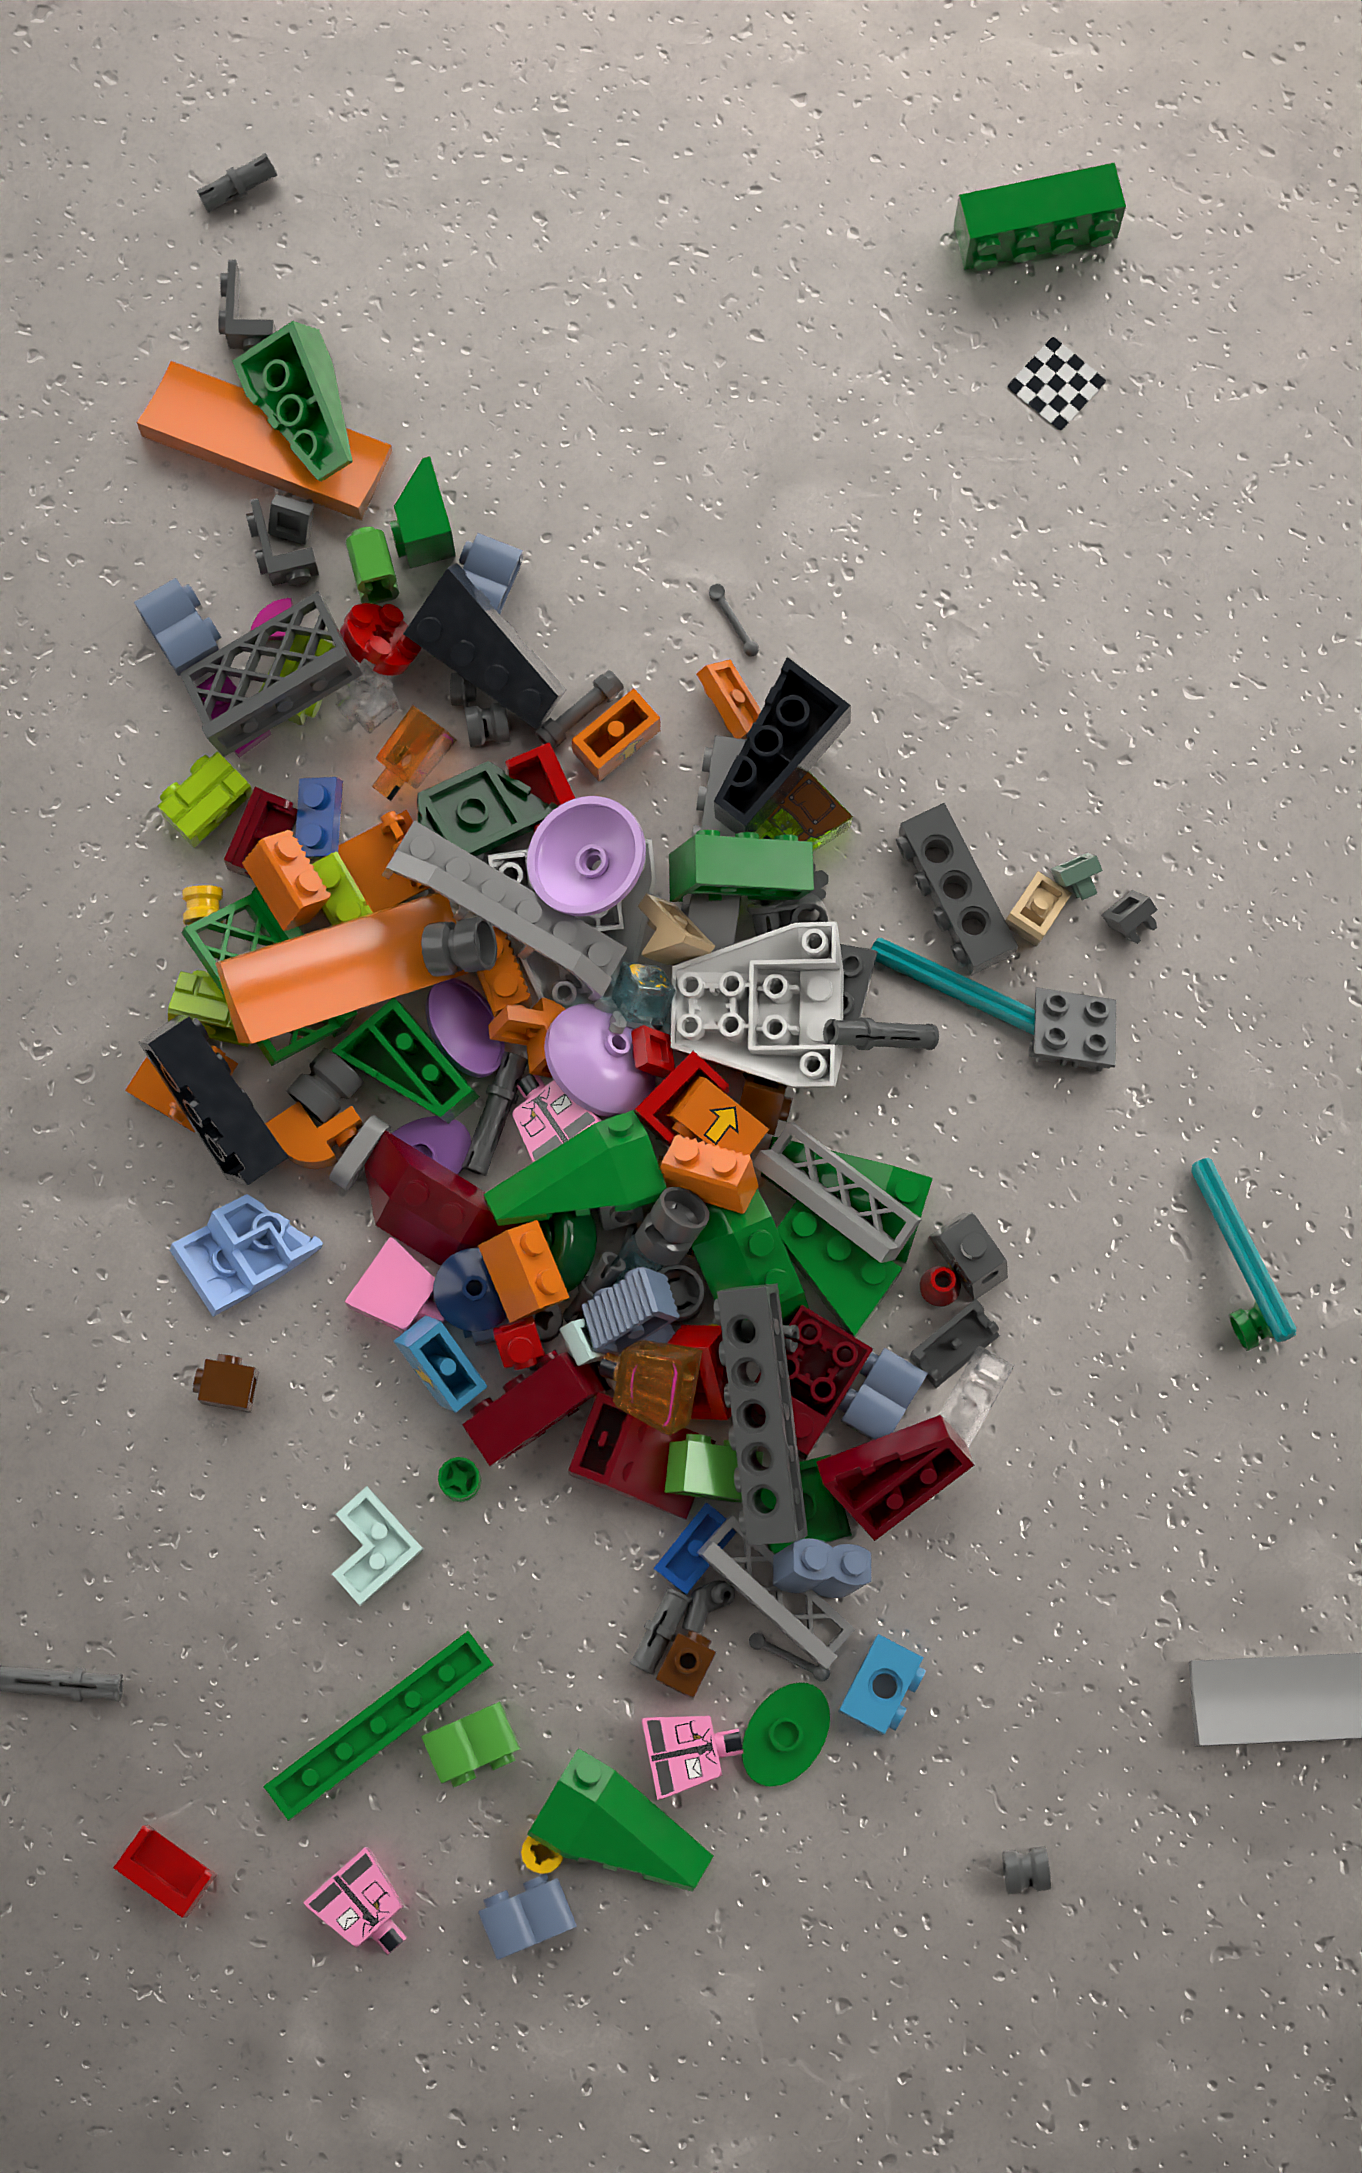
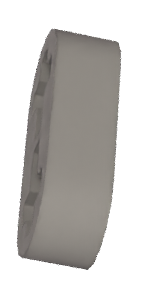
M372 1115L364 1123L340 1157L329 1179L348 1191L364 1171V1165L384 1131L389 1132L391 1126L375 1115Z

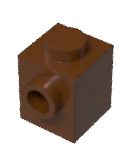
M748 1073L739 1105L769 1129L766 1134L775 1136L779 1120L787 1122L793 1098L785 1096L788 1086Z
M218 1354L217 1360L205 1359L204 1369L197 1368L193 1382V1393H199L197 1400L203 1405L251 1413L259 1371L255 1367L241 1365L242 1358Z
M689 1630L687 1636L678 1633L656 1677V1681L694 1699L716 1655V1651L709 1648L712 1641Z

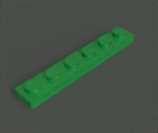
M469 1631L465 1632L263 1787L288 1821L292 1820L493 1667L494 1664Z

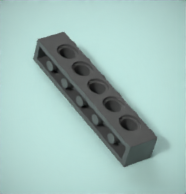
M778 1283L735 1287L717 1291L718 1299L714 1301V1316L717 1324H721L723 1341L719 1344V1358L722 1366H726L728 1383L724 1386V1400L727 1408H731L733 1425L729 1429V1442L732 1450L737 1453L738 1467L734 1471V1484L737 1492L742 1495L743 1509L739 1513L740 1530L743 1535H746L748 1546L796 1542L808 1536ZM744 1319L750 1320L756 1328V1335L753 1341L746 1339L742 1334L741 1325ZM749 1361L756 1363L761 1370V1378L758 1383L751 1381L747 1376L746 1367ZM754 1403L762 1406L765 1410L766 1421L763 1425L756 1423L752 1418L751 1409ZM759 1446L765 1447L770 1452L771 1463L769 1467L761 1465L757 1460L756 1451ZM764 1488L771 1490L776 1497L774 1509L766 1507L762 1502L761 1493Z

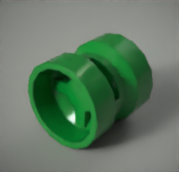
M1256 1301L1254 1306L1248 1310L1240 1308L1229 1314L1233 1331L1246 1351L1259 1346L1261 1340L1266 1337L1274 1339Z
M450 1458L443 1463L438 1473L439 1487L446 1497L452 1501H469L477 1495L481 1488L480 1472L475 1464L467 1458Z

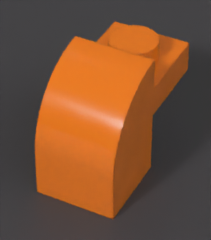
M543 997L531 1009H527L522 1005H506L488 1025L489 1037L491 1040L526 1045L529 1073L553 1078L545 1057V1037L550 1024L565 1008L555 1001Z
M299 1101L265 1123L288 1155V1159L308 1169H323L335 1165L338 1160L331 1148L336 1144L339 1148L350 1144L359 1132L358 1130L363 1126L361 1118L353 1106H350L317 1128Z

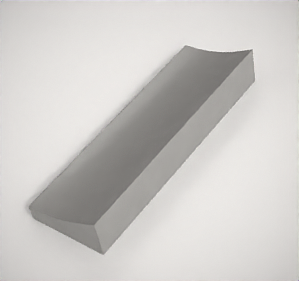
M1362 1653L1189 1661L1195 1747L1362 1739Z

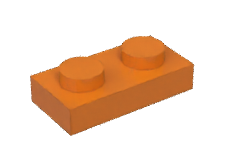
M731 659L705 665L696 673L704 686L705 693L713 701L724 720L726 728L733 734L734 738L747 739L749 730L761 712L760 707Z

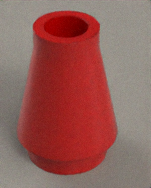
M946 1266L929 1268L920 1280L921 1295L933 1306L943 1307L952 1304L958 1298L961 1291V1282L958 1275ZM946 1277L949 1280L948 1287H939L935 1282V1278Z

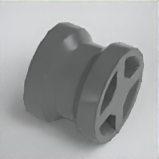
M557 1304L540 1313L531 1315L535 1318L534 1321L541 1343L550 1342L558 1337L561 1332L560 1328L563 1327V1317L561 1309Z

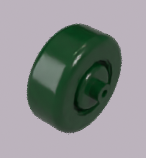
M575 1210L553 1213L548 1220L538 1221L567 1292L575 1289L585 1278L595 1256L597 1231L591 1212L590 1215L577 1217Z

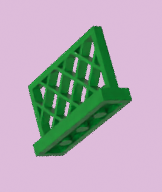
M257 887L253 889L250 895L184 927L181 932L223 995L224 991L214 958H217V962L238 956V954L226 951L229 936L251 942L249 952L256 950L257 944L270 946L304 935L299 926L287 931L282 930ZM246 909L255 923L253 932L231 926L233 916ZM226 919V923H225V924L220 923L221 921H223V920ZM205 929L222 933L220 949L205 945L198 933ZM354 1010L324 1020L322 1022L325 1026L318 1030L302 1027L287 1032L291 1033L289 1045L279 1051L275 1049L269 1038L256 1042L270 1065L274 1066L330 1035L336 1037L347 1031L358 1013ZM297 1035L303 1038L297 1040Z

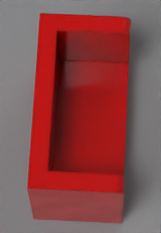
M550 742L505 761L508 776L512 779H518L531 788L530 793L550 805L551 802H554L560 806L576 799ZM540 824L535 826L534 833Z
M694 1050L635 1108V1114L640 1122L668 1149L678 1134L671 1129L675 1122L667 1117L666 1114L695 1076L707 1078L726 1095L729 1093V1084Z
M682 1325L665 1345L668 1354H686L688 1365L693 1374L696 1394L683 1409L687 1419L728 1420L732 1415L731 1408H727L724 1400V1386L728 1383L726 1366H722L719 1358V1344L723 1341L721 1326Z
M149 1825L142 1826L113 1867L181 1918L189 1916L217 1876L215 1872Z

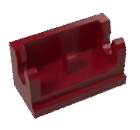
M256 786L254 787L224 857L228 870L251 879L242 862L246 860L245 858L249 856L248 854L252 852V849L255 848V845L262 838L286 830L293 831L297 819V808L292 807L293 802Z

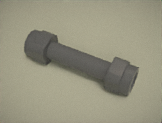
M610 670L601 674L593 681L594 688L555 721L549 718L535 732L539 740L543 744L550 742L552 748L558 747L566 740L565 733L604 700L610 703L624 689L617 676Z

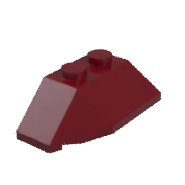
M384 1131L364 1165L375 1226L440 1266L453 1254L465 1249L479 1248L478 1245L522 1224L498 1226L484 1200L483 1194L486 1193L485 1191L388 1131Z

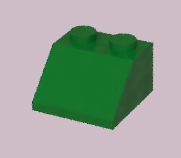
M430 456L424 457L394 505L397 520L390 521L398 558L406 556L410 569L456 557L452 530Z

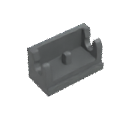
M975 1299L916 1347L909 1357L919 1369L928 1373L927 1379L935 1388H938L1000 1336L998 1333L999 1327L994 1321L991 1322L984 1314V1307Z

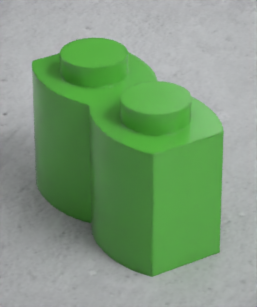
M370 526L356 529L347 538L345 543L361 603L378 604L396 599L399 595V588L384 532Z
M502 1702L495 1703L421 1736L440 1783L451 1781L453 1788L477 1778L474 1770L489 1763L493 1771L516 1761L513 1752L521 1749Z

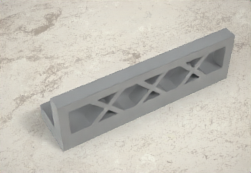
M788 1122L773 1147L769 1150H761L753 1161V1166L880 1263L896 1259L922 1220L794 1122ZM793 1136L804 1144L807 1162L795 1164L782 1154ZM814 1152L823 1159L815 1160ZM830 1163L835 1167L839 1186L826 1188L819 1182L816 1165ZM808 1166L809 1174L800 1167ZM846 1176L855 1183L847 1185ZM861 1187L868 1192L871 1211L858 1212L851 1207L848 1189ZM840 1190L841 1198L833 1192ZM878 1201H880L887 1208L880 1209ZM894 1212L906 1221L896 1239H893L883 1231L881 1213ZM872 1215L873 1223L864 1216Z
M730 1515L698 1550L697 1554L813 1661L827 1669L838 1657L835 1652L854 1632L855 1628L813 1590L803 1593L806 1597V1614H791L783 1606L781 1589L776 1586H761L752 1578L751 1562L768 1561L773 1565L774 1554L764 1544L751 1545L762 1555L751 1557V1547L747 1545V1537L741 1533L739 1521ZM731 1529L735 1530L744 1539L745 1557L731 1558L717 1545ZM745 1562V1570L737 1563ZM768 1591H776V1599ZM812 1602L824 1613H813ZM830 1618L841 1628L840 1632L827 1646L814 1635L813 1619ZM807 1619V1627L804 1626L799 1620Z

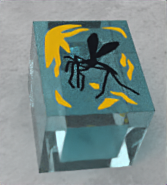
M622 962L611 998L626 1022L664 1026L676 990L660 966Z

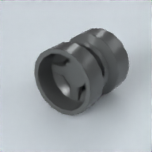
M493 703L489 708L484 709L479 708L477 705L465 707L470 747L482 746L485 741L495 740L497 743L510 742L506 708L503 705ZM487 718L488 731H484L483 719Z
M1045 1846L1032 1848L1028 1854H1020L1016 1850L1002 1851L1003 1872L1008 1895L1021 1893L1024 1888L1032 1886L1037 1891L1051 1890L1050 1868Z

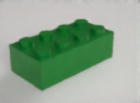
M1115 162L959 194L954 231L964 270L975 268L978 271L989 270L1000 262L1014 260L1016 263L1027 262L1034 259L1038 254L1052 252L1055 255H1061L1074 250L1077 246L1091 244L1093 247L1107 245L1115 238H1118L1126 204Z

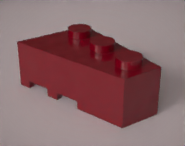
M553 1350L537 1361L535 1365L538 1370L526 1378L522 1373L502 1386L505 1394L495 1401L488 1397L471 1408L470 1412L473 1417L463 1423L462 1426L489 1466L501 1463L545 1434L546 1430L566 1416L569 1418L579 1411L578 1407L597 1395L598 1392L604 1394L612 1389L607 1384L605 1377L600 1375L598 1366L594 1362L577 1366L575 1359L568 1352L558 1354L556 1350Z
M941 1414L816 1462L823 1485L874 1541L974 1466L966 1442Z

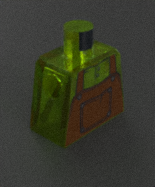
M808 771L761 825L767 832L759 839H773L778 835L798 836V841L813 842L814 852L847 831L852 825L853 816Z

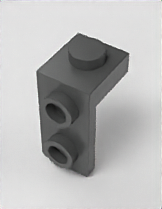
M228 260L227 273H221L220 294L221 297H226V310H219V334L225 335L229 349H243L246 352L276 332L273 320L238 319L240 271L237 260Z
M259 499L250 500L253 512L246 514L251 537L259 536L262 550L255 551L260 574L268 573L272 586L287 582L289 585H300L310 581L312 576L319 575L312 547L273 556Z

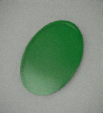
M802 1682L786 1685L769 1695L754 1712L747 1725L742 1742L744 1752L742 1754L743 1765L753 1781L763 1786H780L799 1777L815 1761L826 1741L830 1725L829 1705L820 1689L812 1684Z

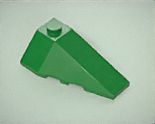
M580 1748L577 1749L527 1833L528 1836L564 1858L576 1861L579 1858L603 1863L602 1868L613 1871L622 1868L640 1873L644 1879L691 1892L696 1888L714 1857L713 1854L616 1770Z

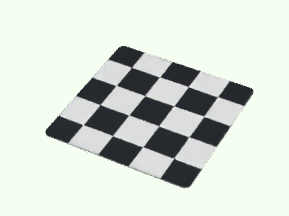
M1051 337L1008 384V388L1058 430H1063L1105 384L1106 379L1059 340Z

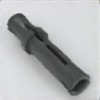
M860 1017L856 1021L827 1020L823 1028V1037L826 1044L855 1046L858 1050H870L873 1047L933 1050L939 1041V1031L935 1025L929 1023L875 1022L872 1018Z
M504 1051L493 1084L487 1087L486 1094H488V1098L462 1168L487 1176L491 1159L498 1145L512 1104H516L519 1095L516 1094L518 1090L517 1085L521 1081L528 1065V1059L518 1054Z
M0 1665V1691L71 1697L72 1701L82 1702L84 1698L120 1701L123 1693V1675L87 1673L85 1668L78 1667L74 1671ZM20 1679H22V1680H35V1681H48V1682H52V1683L26 1682V1681H20ZM64 1683L96 1685V1687L84 1685H65Z

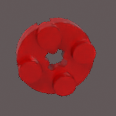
M371 603L354 605L340 627V633L351 656L359 663L365 658L375 665L372 671L382 675L396 676L404 673L421 651L419 645L403 634L408 625L403 621L404 615L402 611L392 604H385L383 607Z

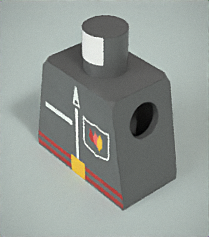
M973 1212L962 1213L929 1236L949 1267L958 1275L961 1284L973 1301L1008 1278L1006 1258Z

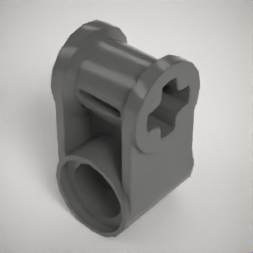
M807 894L800 900H756L747 904V911L753 916L756 936L793 923H802L797 918L799 913L806 908H813L819 912V916L814 922H828L824 903L814 894ZM767 916H769L770 929H767L766 925Z

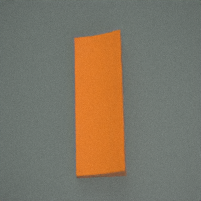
M174 361L170 362L155 394L136 422L142 437L300 498L311 499L313 503L362 521L392 453V446L390 444L346 428L353 462L324 481H318L290 448L291 444L280 431L275 430L267 421L269 418L259 406L254 405L248 399L243 388Z
M437 892L216 962L238 1043L253 1044L468 974L469 972L462 970L455 975L435 977L430 974L424 963L421 946L424 928L428 924L439 922H454L456 924L449 899Z

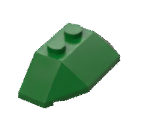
M758 1188L746 1212L743 1214L706 1203L705 1205L709 1210V1220L697 1239L694 1240L691 1248L714 1301L718 1299L717 1291L724 1289L778 1283L782 1324L789 1326L801 1305L808 1309L809 1306L773 1217Z

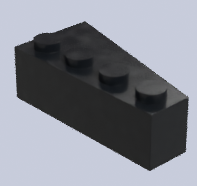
M458 563L449 566L403 634L533 728H538L548 718L566 689L533 650H530L524 644L510 623L505 621L490 604L491 601L480 589L478 590L466 576L467 573Z
M787 657L774 687H771L765 699V704L756 722L753 723L747 734V740L739 756H736L714 799L715 818L735 834L742 832L755 833L851 723V705Z
M178 1015L138 1043L225 1178L248 1186L289 1157L254 1109L249 1096L237 1085L230 1075L231 1069L225 1059L218 1052L215 1053L206 1041L209 1039V1035L202 1023L197 1018L191 1019L189 1016Z

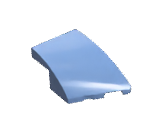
M246 1194L212 1211L207 1226L173 1242L170 1252L214 1317L291 1271L320 1250L323 1243L316 1236L310 1238L290 1225V1220L279 1213L267 1210L264 1204Z

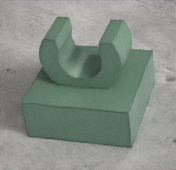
M1085 853L1050 869L1055 882L1064 887L1071 885L1076 898L1084 900L1097 894L1090 876L1103 870L1096 855Z

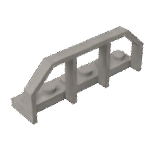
M415 820L382 873V876L387 879L393 873L433 889L458 904L459 908L453 916L457 921L463 919L470 911L523 943V946L517 957L524 960L533 951H536L567 969L592 990L588 999L593 1002L603 997L612 981L611 975L627 950V947L577 917L554 910L535 892Z

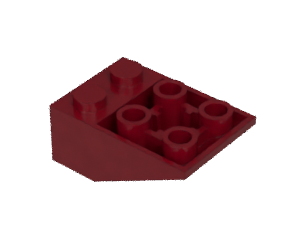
M801 1305L789 1325L798 1326L799 1339L784 1338L798 1343L795 1352L786 1351L798 1457L806 1461L873 1351V1348ZM761 1371L755 1379V1383L759 1382L761 1378ZM754 1403L751 1409L752 1418L756 1423L763 1425L766 1421L765 1410L762 1406Z
M598 1392L568 1473L569 1476L687 1520L695 1497L665 1493L670 1442L686 1441V1434L699 1433L671 1421L666 1426H663L667 1419ZM711 1439V1444H716V1441Z

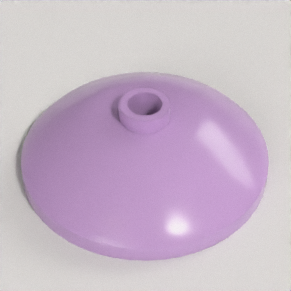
M585 796L570 800L548 814L532 837L527 856V869L532 887L547 905L563 914L590 916L604 912L623 900L637 883L643 870L646 856L644 834L633 814L623 805L612 799L600 796ZM601 860L599 868L592 870L593 864Z
M590 1003L574 1005L562 1011L550 1024L546 1033L545 1057L552 1077L560 1089L573 1102L592 1113L613 1117L632 1110L635 1112V1108L656 1088V1076L638 1070L635 1067L631 1031L634 1028L626 1026L622 1034L613 1033L608 1030L611 1025L610 1018L612 1014L603 1012Z

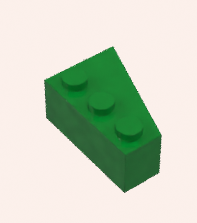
M700 830L669 854L670 902H683L685 895L701 893L708 894L709 901H722V895L747 896L748 901L800 900L814 891L813 842L798 841V836L778 835L773 839H759V834L754 832H742L735 834V837L720 836V831Z
M392 998L331 1050L341 1059L447 1123H450L480 1097L396 998Z
M797 1199L778 1226V1232L790 1260L803 1277L807 1279L843 1329L856 1338L899 1277L902 1267L893 1261L880 1263Z

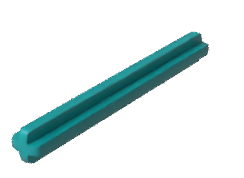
M881 937L877 938L873 943L871 950L878 951L877 962L1034 1035L1035 1009Z
M1203 1158L1192 1164L1191 1172L1274 1339L1277 1342H1284L1293 1338L1296 1335L1297 1328L1212 1159Z

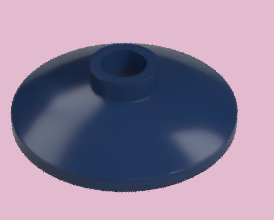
M479 1248L459 1251L450 1256L441 1265L435 1277L433 1294L436 1306L446 1321L464 1331L481 1332L496 1327L507 1318ZM472 1281H479L483 1285L482 1292L477 1296H472L467 1292V1285Z

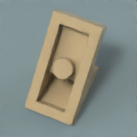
M1038 871L1005 921L1011 931L1034 946H1038L1072 893Z
M647 893L645 894L638 908L649 918L647 924L655 932L642 951L644 957L666 965H674L713 951L715 945L674 903Z

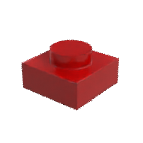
M645 1025L631 1031L633 1058L636 1069L660 1078L667 1077L675 1069L673 1049L671 1048V1035Z

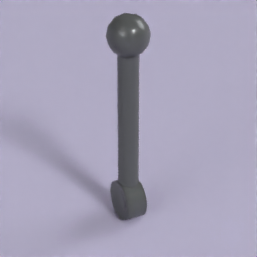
M720 584L712 585L709 589V596L713 601H717L744 644V653L750 657L757 655L759 646L756 642L750 640L726 601L724 587Z
M754 1633L749 1638V1644L753 1649H764L813 1673L818 1681H826L830 1676L829 1668L825 1669L820 1665L816 1666L767 1642L761 1633Z

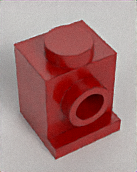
M533 1316L493 1328L494 1338L505 1369L513 1367L514 1370L525 1369L537 1364V1359L545 1356Z

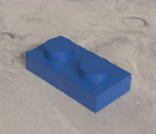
M338 777L299 778L295 838L298 839L299 845H302L301 850L306 852L305 857L309 858L310 861L320 860L333 852H338L343 781Z
M706 1502L653 1569L687 1595L710 1567L697 1554L698 1550L727 1518ZM731 1529L717 1545L723 1550L737 1532Z

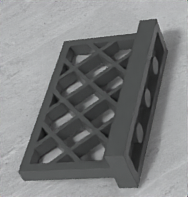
M318 591L180 673L203 723L201 727L206 738L223 757L363 675L358 663L351 656L323 597ZM317 608L320 615L314 629L300 626L304 615ZM277 631L286 632L279 649L265 647L270 635ZM296 634L310 637L304 654L290 651ZM321 639L334 641L336 647L319 657L314 656ZM242 652L251 653L244 670L231 668L235 656ZM261 655L275 657L269 674L255 672ZM286 660L300 662L296 671L286 677H279ZM208 672L216 673L210 690L197 688L195 680ZM227 676L241 678L234 695L220 693ZM251 680L265 683L262 691L250 698L245 697ZM216 701L231 703L227 712L212 720L211 713Z

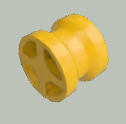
M211 885L184 888L182 890V899L186 902L187 910L183 913V923L190 925L220 910L219 902L223 898V889Z
M530 1836L525 1839L522 1845V1860L527 1868L535 1873L544 1874L552 1872L563 1861L564 1857Z

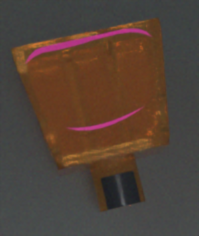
M412 705L378 753L376 760L386 768L371 787L390 801H392L405 782L414 789H417L457 739ZM411 755L410 762L402 766L403 759Z
M640 1340L624 1348L621 1356L611 1352L606 1353L600 1363L599 1373L605 1378L616 1381L613 1399L616 1407L670 1436L690 1424L702 1350Z

